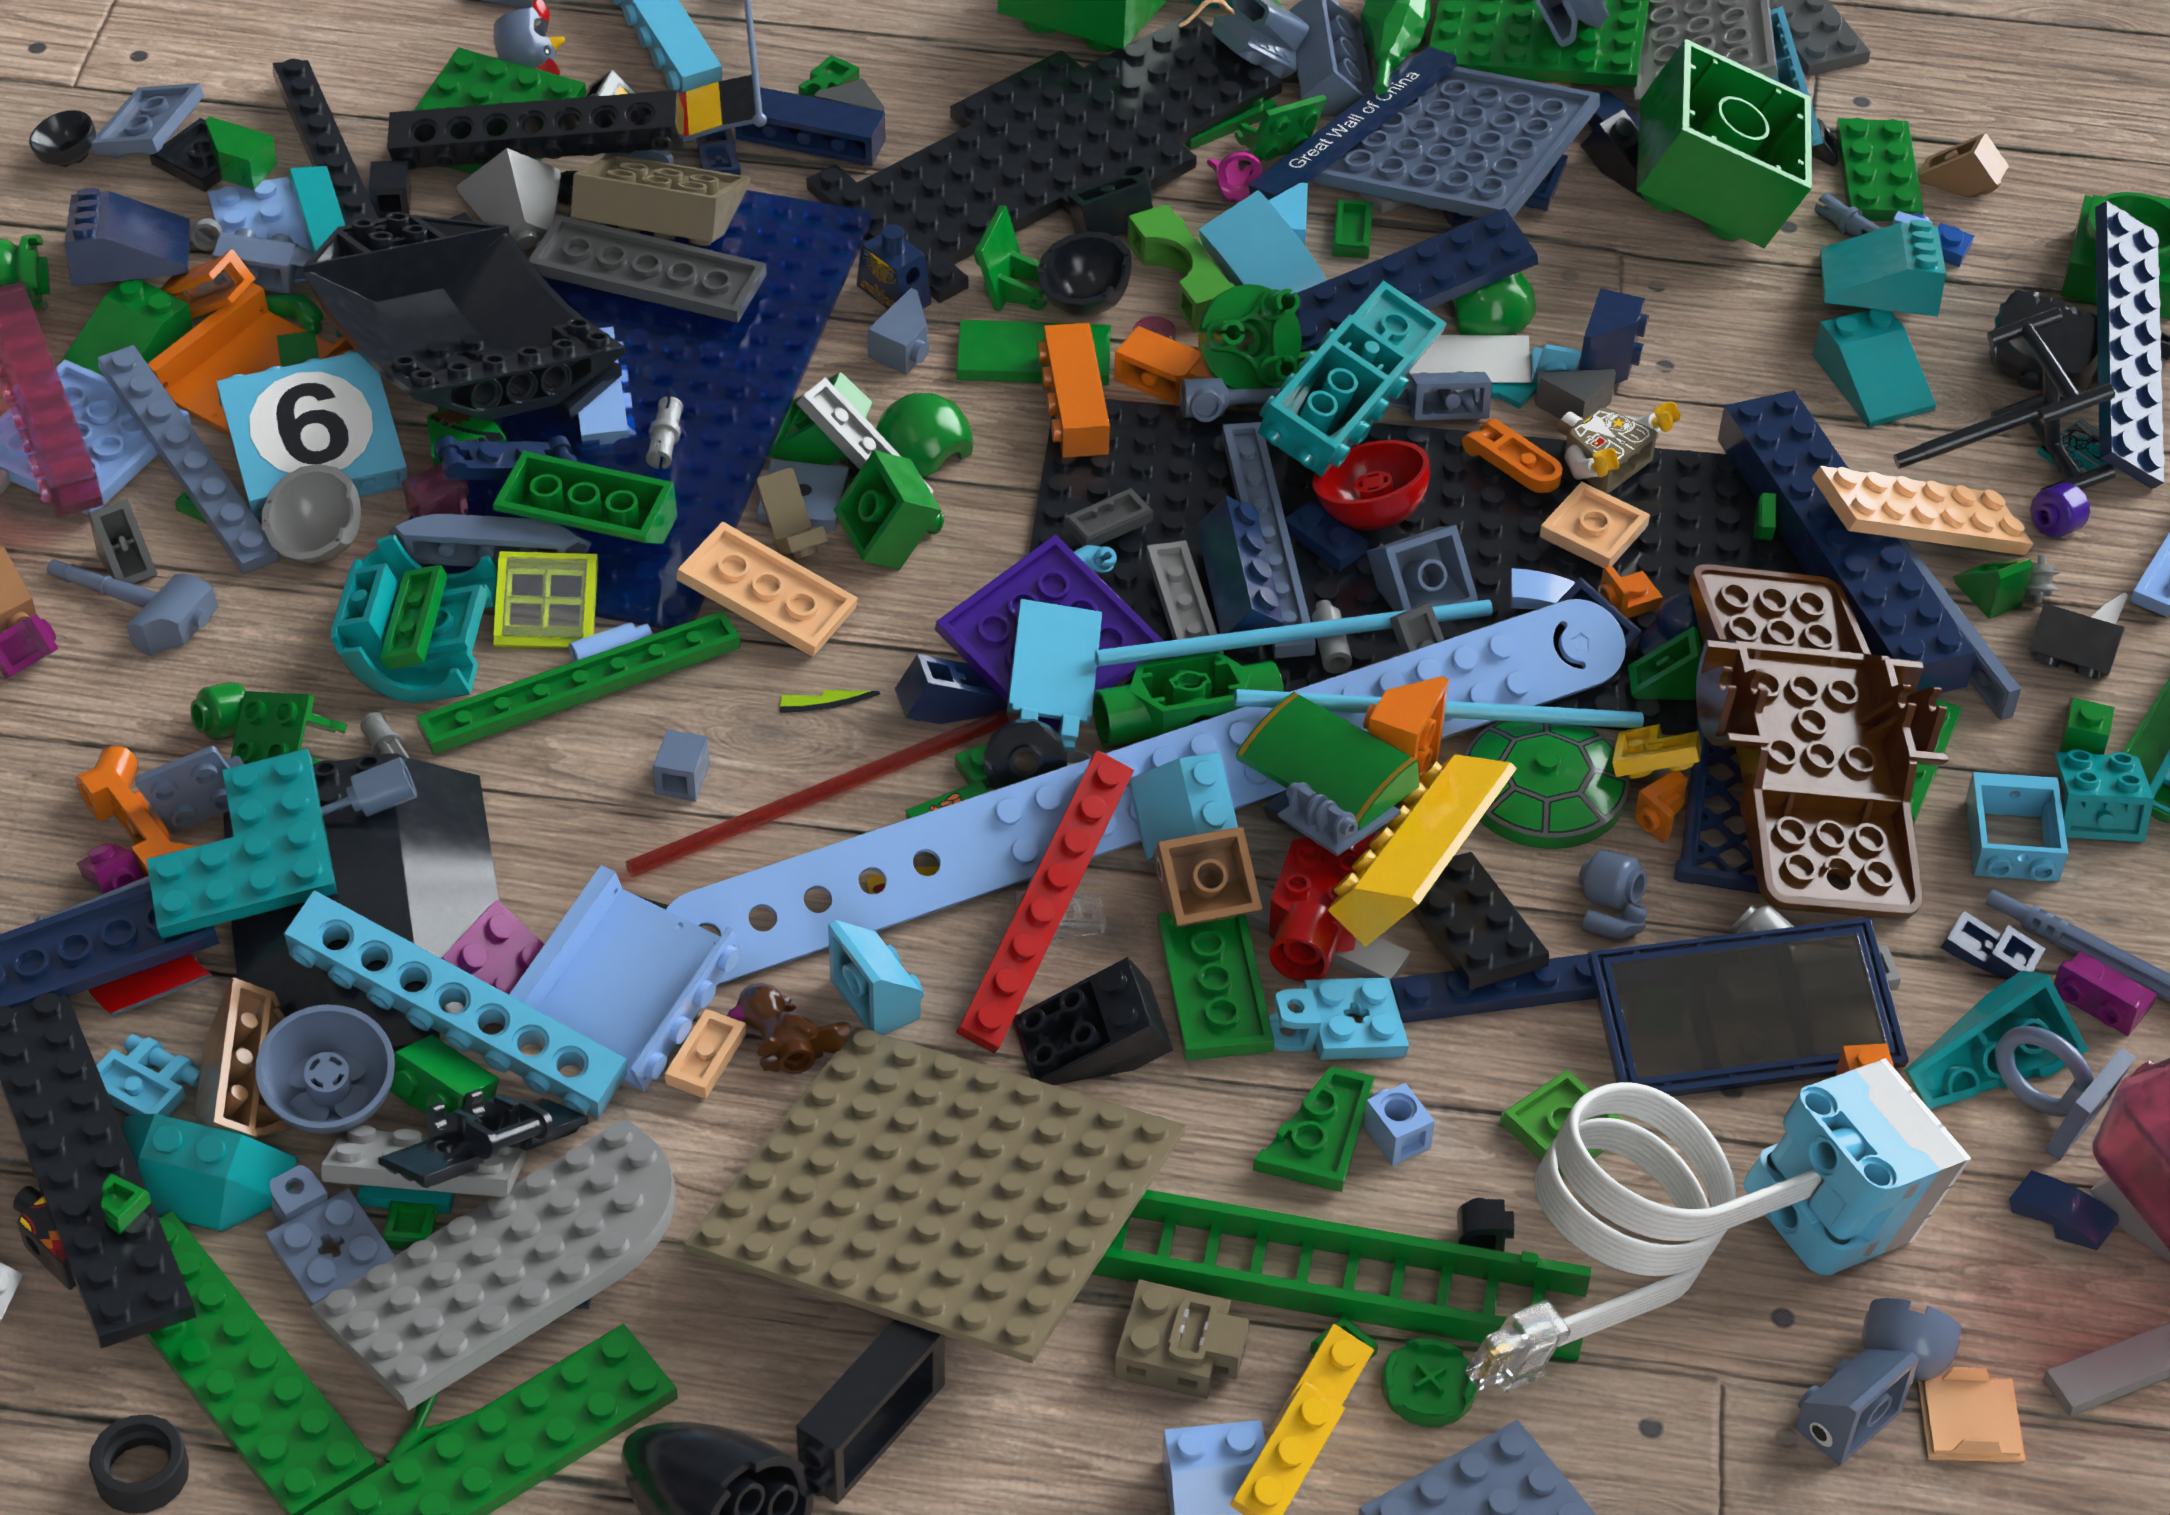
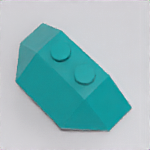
M160 1114L126 1116L122 1125V1130L146 1189L149 1192L157 1216L162 1217L173 1211L182 1223L218 1232L228 1230L270 1208L272 1209L273 1199L270 1192V1181L298 1166L300 1161L293 1155L245 1135ZM292 1183L287 1185L286 1191L290 1190Z

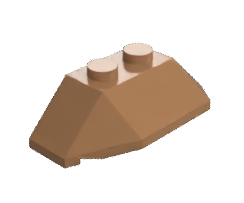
M234 977L228 984L204 1041L194 1114L210 1127L239 1133L254 1140H259L292 1128L280 1120L267 1106L259 1091L255 1073L256 1059L263 1040L285 1016L278 1008L280 1003L275 992Z

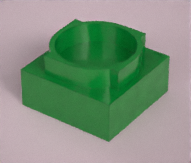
M2119 192L2104 197L2085 195L2075 229L2061 296L2097 304L2095 207L2108 201L2158 233L2160 318L2170 320V199L2136 192Z

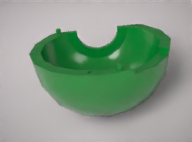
M1521 271L1452 299L1455 309V324L1458 333L1461 335H1516V333L1529 325L1533 316L1536 315L1534 289Z
M915 392L905 395L884 410L876 426V431L899 455L911 459L919 474L925 477L939 471L942 463L951 454L958 452V458L963 459L973 452L974 440L971 426L966 416L956 403L934 393Z

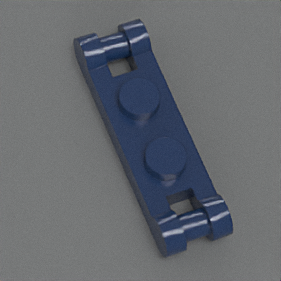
M443 436L434 444L437 457L443 461V471L450 480H507L523 450L578 462L577 458L571 454L572 447L564 436H556L548 442H457L453 436Z

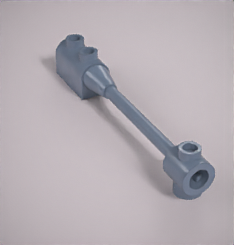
M239 228L234 234L221 233L212 254L214 260L233 249L256 278L253 283L263 287L266 291L286 294L291 292L295 279H306L303 274V266L312 257L311 250L300 247L288 235L275 234L271 240L257 238L255 233L247 228ZM222 271L215 277V283L218 284L229 281Z
M1485 372L1409 373L1405 376L1409 383L1398 399L1393 397L1388 399L1390 407L1407 409L1414 420L1487 419L1490 416L1492 381ZM1197 377L1182 379L1180 384L1181 414L1183 418L1195 417L1199 421L1210 422L1217 417H1222L1229 405L1265 404L1272 395L1278 396L1280 388L1228 389L1222 378Z

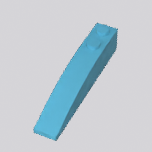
M1782 6L1770 10L1778 77L1773 78V80L1810 96L1784 8ZM1811 102L1812 147L1824 142Z

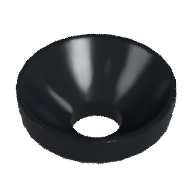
M67 110L44 119L35 127L29 139L30 148L40 161L68 167L71 164L82 162L88 156L92 142L96 138V129L91 117L82 111Z

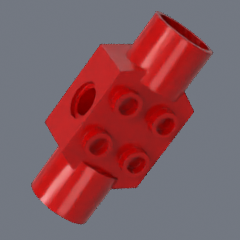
M1375 831L1338 856L1309 837L1292 840L1270 903L1269 936L1274 940L1269 957L1274 968L1283 976L1298 982L1322 979L1329 971L1335 952L1354 950L1357 939L1328 909L1338 897L1334 892L1336 886L1351 872L1356 873L1351 868L1352 865L1368 849L1371 850L1369 843L1375 837Z

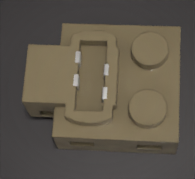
M1139 1279L1116 1353L1114 1378L1208 1399L1213 1374L1237 1380L1248 1341L1250 1319L1230 1315L1231 1300Z

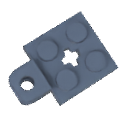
M298 1165L270 1181V1192L273 1199L272 1210L279 1226L265 1233L266 1242L310 1308L333 1291L341 1289L363 1277L373 1267L385 1264L396 1257L349 1188L328 1199L327 1191L316 1175L303 1165ZM292 1182L301 1183L297 1187L286 1191L288 1184ZM328 1242L341 1244L339 1247L340 1255L333 1258L330 1253L321 1255L319 1252L323 1249V1245Z

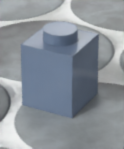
M673 730L666 731L653 764L656 795L697 801L710 766L708 736Z

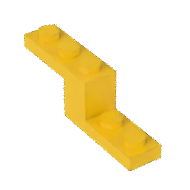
M1336 1324L1331 1326L1267 1432L1264 1447L1229 1506L1243 1515L1284 1514L1344 1412L1345 1407L1342 1404L1372 1355L1373 1348Z

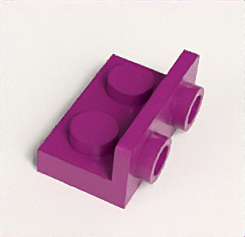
M2081 950L2071 962L2066 960L2062 962L2053 983L2064 1001L2078 1007L2126 1036L2130 1035L2153 1007L2158 995Z

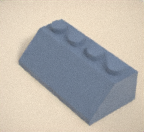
M1301 0L1288 10L1309 26L1306 37L1296 51V74L1300 83L1299 95L1302 100L1324 94L1327 102L1322 114L1324 116H1338L1374 87L1375 81L1369 49L1363 46L1366 36L1361 22L1336 0Z

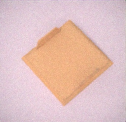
M1953 1367L1944 1376H1938L1926 1381H1917L1928 1460L2025 1463L2013 1379L1990 1378L1987 1368Z

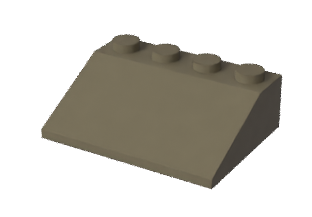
M611 153L574 173L571 218L600 225L618 226V229L640 233V230L654 232V237L671 240L675 239L676 236L689 238V243L708 246L711 245V242L725 234L750 184V177Z

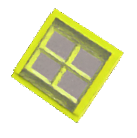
M499 551L493 632L494 647L569 649V643L594 635L598 555Z

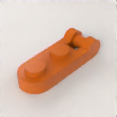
M1491 418L1480 426V431H1472L1462 438V446L1469 455L1481 456L1534 492L1547 493L1556 490L1560 486L1563 469L1561 463L1495 418Z

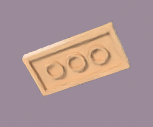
M723 521L677 571L676 580L811 657L815 656L856 609L858 597Z

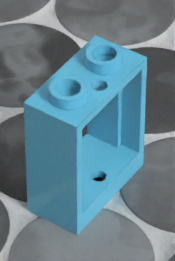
M1973 772L1965 803L1974 876L2059 882L2068 856V847L2058 778ZM1985 814L2040 817L2044 847L1989 844Z

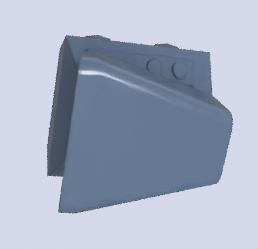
M1232 0L1235 14L1214 16L1212 33L1242 58L1269 70L1279 78L1285 79L1297 71L1296 51L1309 31V26L1298 16L1271 0Z
M1535 0L1557 43L1562 47L1568 46L1576 39L1578 19L1600 29L1604 20L1610 17L1604 0Z

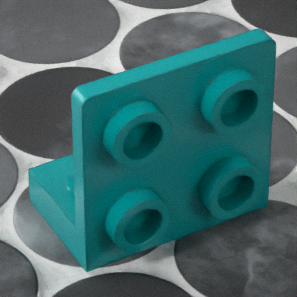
M2084 750L2055 753L2054 762L2064 789L2062 811L2066 837L2132 842L2146 841L2154 797L2138 757L2123 752H2115L2111 755L2091 754Z

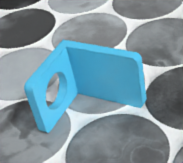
M1549 344L1544 345L1543 348L1534 347L1531 352V381L1533 383L1538 382L1539 372L1575 371L1581 358V351Z

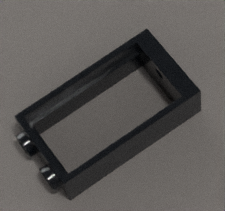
M894 1319L796 1425L798 1461L805 1466L803 1471L809 1491L817 1497L825 1496L838 1505L945 1385V1335Z

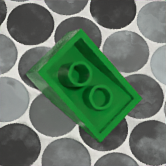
M140 279L124 280L103 297L61 362L67 360L104 376L98 367V357L134 345L146 363H149L193 329L189 304Z

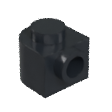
M1474 1198L1462 1204L1457 1210L1458 1244L1504 1252L1505 1239H1514V1211H1505L1504 1199Z

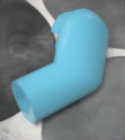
M1085 545L1074 552L1094 573L1103 574L1111 571L1117 561L1115 551L1106 546Z

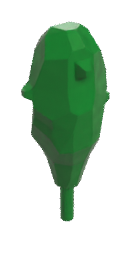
M1364 0L1360 17L1366 36L1363 46L1371 50L1377 66L1373 87L1376 94L1383 95L1387 92L1391 71H1394L1410 52L1426 43L1424 30L1431 16L1430 0Z

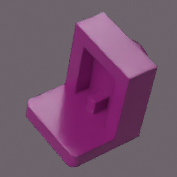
M37 614L21 620L0 633V671L5 679L15 675L42 657L58 650V646L54 642L56 635L53 628L46 620L40 619Z
M105 843L94 847L87 853V858L76 863L82 877L97 885L101 894L144 878L134 853L115 843Z

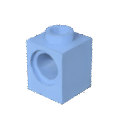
M1406 1083L1390 1090H1380L1370 1099H1367L1363 1128L1392 1166L1431 1149L1435 1121Z

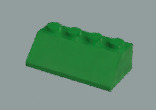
M524 450L493 503L495 511L656 544H664L677 518L674 482Z

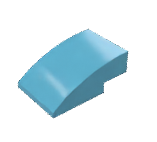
M1259 190L1198 229L1204 250L1224 270L1225 278L1235 286L1255 284L1280 291L1292 289V294L1328 280L1297 234Z

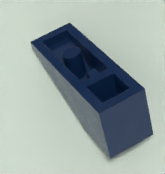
M917 654L895 687L905 718L915 721L945 724L1008 713L1007 702L968 663Z

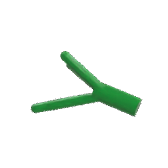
M438 1393L416 1406L411 1425L386 1455L384 1461L387 1464L420 1445L424 1439L437 1435L470 1414L425 1428V1422L438 1396Z

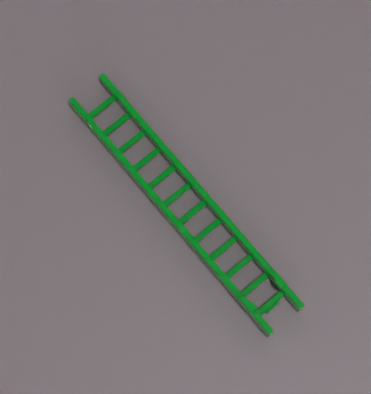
M1146 1190L1113 1240L1111 1247L1107 1249L1097 1264L1092 1275L1137 1283L1140 1279L1205 1295L1334 1318H1341L1344 1315L1351 1321L1499 1347L1503 1341L1547 1325L1541 1323L1546 1290L1586 1297L1592 1267L1542 1259L1532 1252L1522 1251V1255ZM1131 1217L1164 1223L1157 1255L1123 1250ZM1176 1225L1210 1231L1203 1263L1169 1258ZM1222 1233L1256 1239L1249 1272L1215 1266ZM1268 1241L1302 1247L1296 1280L1262 1274ZM1314 1249L1348 1255L1342 1288L1308 1282ZM1360 1257L1394 1263L1389 1296L1354 1290ZM1406 1265L1441 1271L1436 1305L1401 1299ZM1452 1274L1487 1280L1482 1313L1447 1307ZM1499 1282L1533 1288L1529 1318L1513 1314V1318L1494 1315ZM1583 1338L1542 1354L1578 1361Z

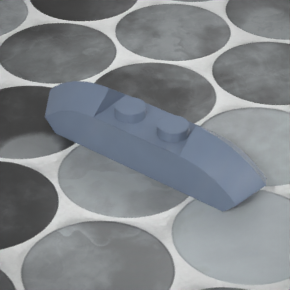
M433 514L407 520L388 531L389 535L395 534L403 549L416 563L474 567L479 562L481 556L489 555L496 568H498L499 551L587 554L592 544L588 539L571 529L555 523L530 518Z

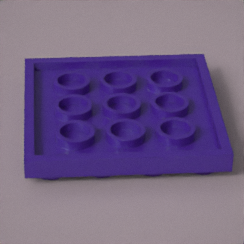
M1056 534L937 620L934 629L1007 703L1018 608L1021 599L1102 612L1098 650L1164 641ZM1154 660L1097 667L1094 692L1099 689L1122 686L1134 676L1137 663ZM1038 717V721L1050 725L1059 733L1060 720Z

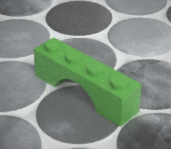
M1168 204L1128 216L1127 245L1144 266L1167 267L1184 276L1179 281L1177 310L1192 330L1197 332L1201 317L1209 303L1218 294L1235 287V285L1225 278L1220 271L1218 263L1215 260H1211L1204 251L1200 240L1193 237L1186 228L1183 218L1177 216Z

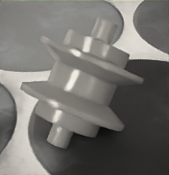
M2038 555V562L2032 563L2033 567L2026 589L2027 595H2035L2034 603L2042 604L2043 596H2051V591H2060V588L2052 584L2053 576L2060 574L2061 571L2053 570L2054 564H2047L2045 555Z

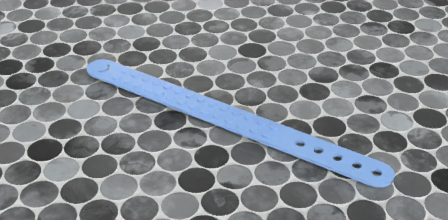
M1570 599L1294 690V692L1382 697L1385 690L1443 676L1449 679L1446 701L1541 706L1600 686L1611 679L1619 670L1624 660L1625 638L1619 623L1605 608L1591 601ZM1562 624L1565 627L1559 638V649L1562 657L1569 663L1581 665L1583 669L1568 665L1557 654L1553 636L1558 625ZM1243 707L1105 753L1133 769L1134 772L1131 776L1133 777L1178 758L1221 752L1234 810L1275 797L1287 790V788L1243 764L1236 758V752L1244 740L1273 708ZM1330 711L1368 732V729L1363 728L1366 713ZM1444 718L1441 740L1495 722V720ZM1090 759L690 891L675 899L666 910L700 927L711 926L718 931L720 937L727 926L734 930L741 949L738 953L739 960L731 972L723 975L717 984L719 986L829 949L828 924L835 920L879 932L1031 880ZM1129 782L1091 859L1142 842ZM921 852L933 854L939 862L938 872L931 876L919 874L914 869L913 858ZM868 870L879 872L885 880L884 890L878 894L864 892L858 881L859 876L863 872ZM811 889L824 890L830 897V907L821 913L810 911L804 903L806 892ZM758 907L768 908L774 913L776 924L768 931H758L749 923V913Z

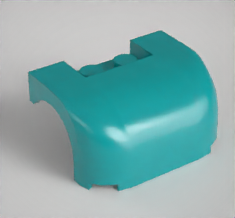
M395 534L377 539L378 547L369 552L362 561L355 558L349 570L331 628L330 639L338 655L354 677L372 691L388 698L408 703H424L471 695L479 665L472 655L484 608L494 607L496 602L498 570L490 556H481L479 562L468 571L447 574L448 577L425 662L410 667L386 670L379 658L404 571L424 567L416 563L408 555Z

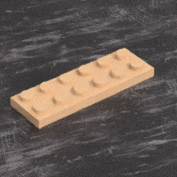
M1820 466L1812 477L1848 531L2024 556L2033 546V542L2024 531V525L2005 506L2004 498L1999 493L1990 489L1984 491L1970 489L1963 485L1950 486L1939 484L1935 481L1911 480L1904 476L1897 478L1880 475L1876 472L1851 471L1844 467L1831 468Z

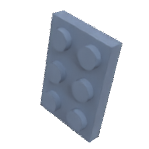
M200 83L138 87L96 135L91 146L94 155L120 157L130 153L152 155L159 152L163 148V144L178 130L179 125L194 111L195 106L204 97Z

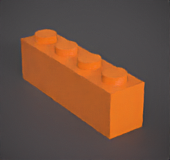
M1090 322L1045 325L1044 341L1037 342V356L1039 365L1045 364L1046 366L1042 367L1043 390H1050V393L1046 395L1048 416H1055V419L1051 420L1053 442H1060L1062 458L1109 455L1110 423Z

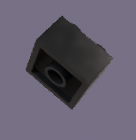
M2044 603L2029 651L2037 653L2035 661L2058 668L2060 662L2065 661L2077 665L2074 673L2099 680L2101 673L2110 674L2125 629L2123 626Z

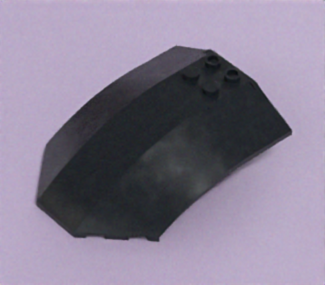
M398 753L367 754L359 758L338 761L324 760L313 764L320 804L323 807L348 797L346 788L352 786L351 776L398 757L404 760L416 788V798L369 817L365 815L363 810L356 812L352 805L323 816L338 893L326 897L441 958L496 899L499 901L480 775L410 759ZM228 811L223 813L225 839L234 837L230 812ZM305 902L231 921L237 979L275 992L280 1003L278 1008L285 1018L307 1007L340 1005L356 1009L376 1021L388 1036L394 1053L430 1035L440 1039L438 1031L432 1028L428 1031L417 1028L406 1019V1014L393 1007L389 1010L383 1009L371 1002L366 996V992L354 986L350 989L344 988L335 983L328 976L327 971L316 965H313L312 968L305 967L290 956L284 933ZM341 939L334 940L327 945V948L330 950H340L348 942ZM375 960L368 963L365 969L379 971L387 963ZM412 981L404 987V990L418 992L426 984L420 981ZM451 1002L445 1005L442 1010L447 1013H457L465 1005L459 1002Z

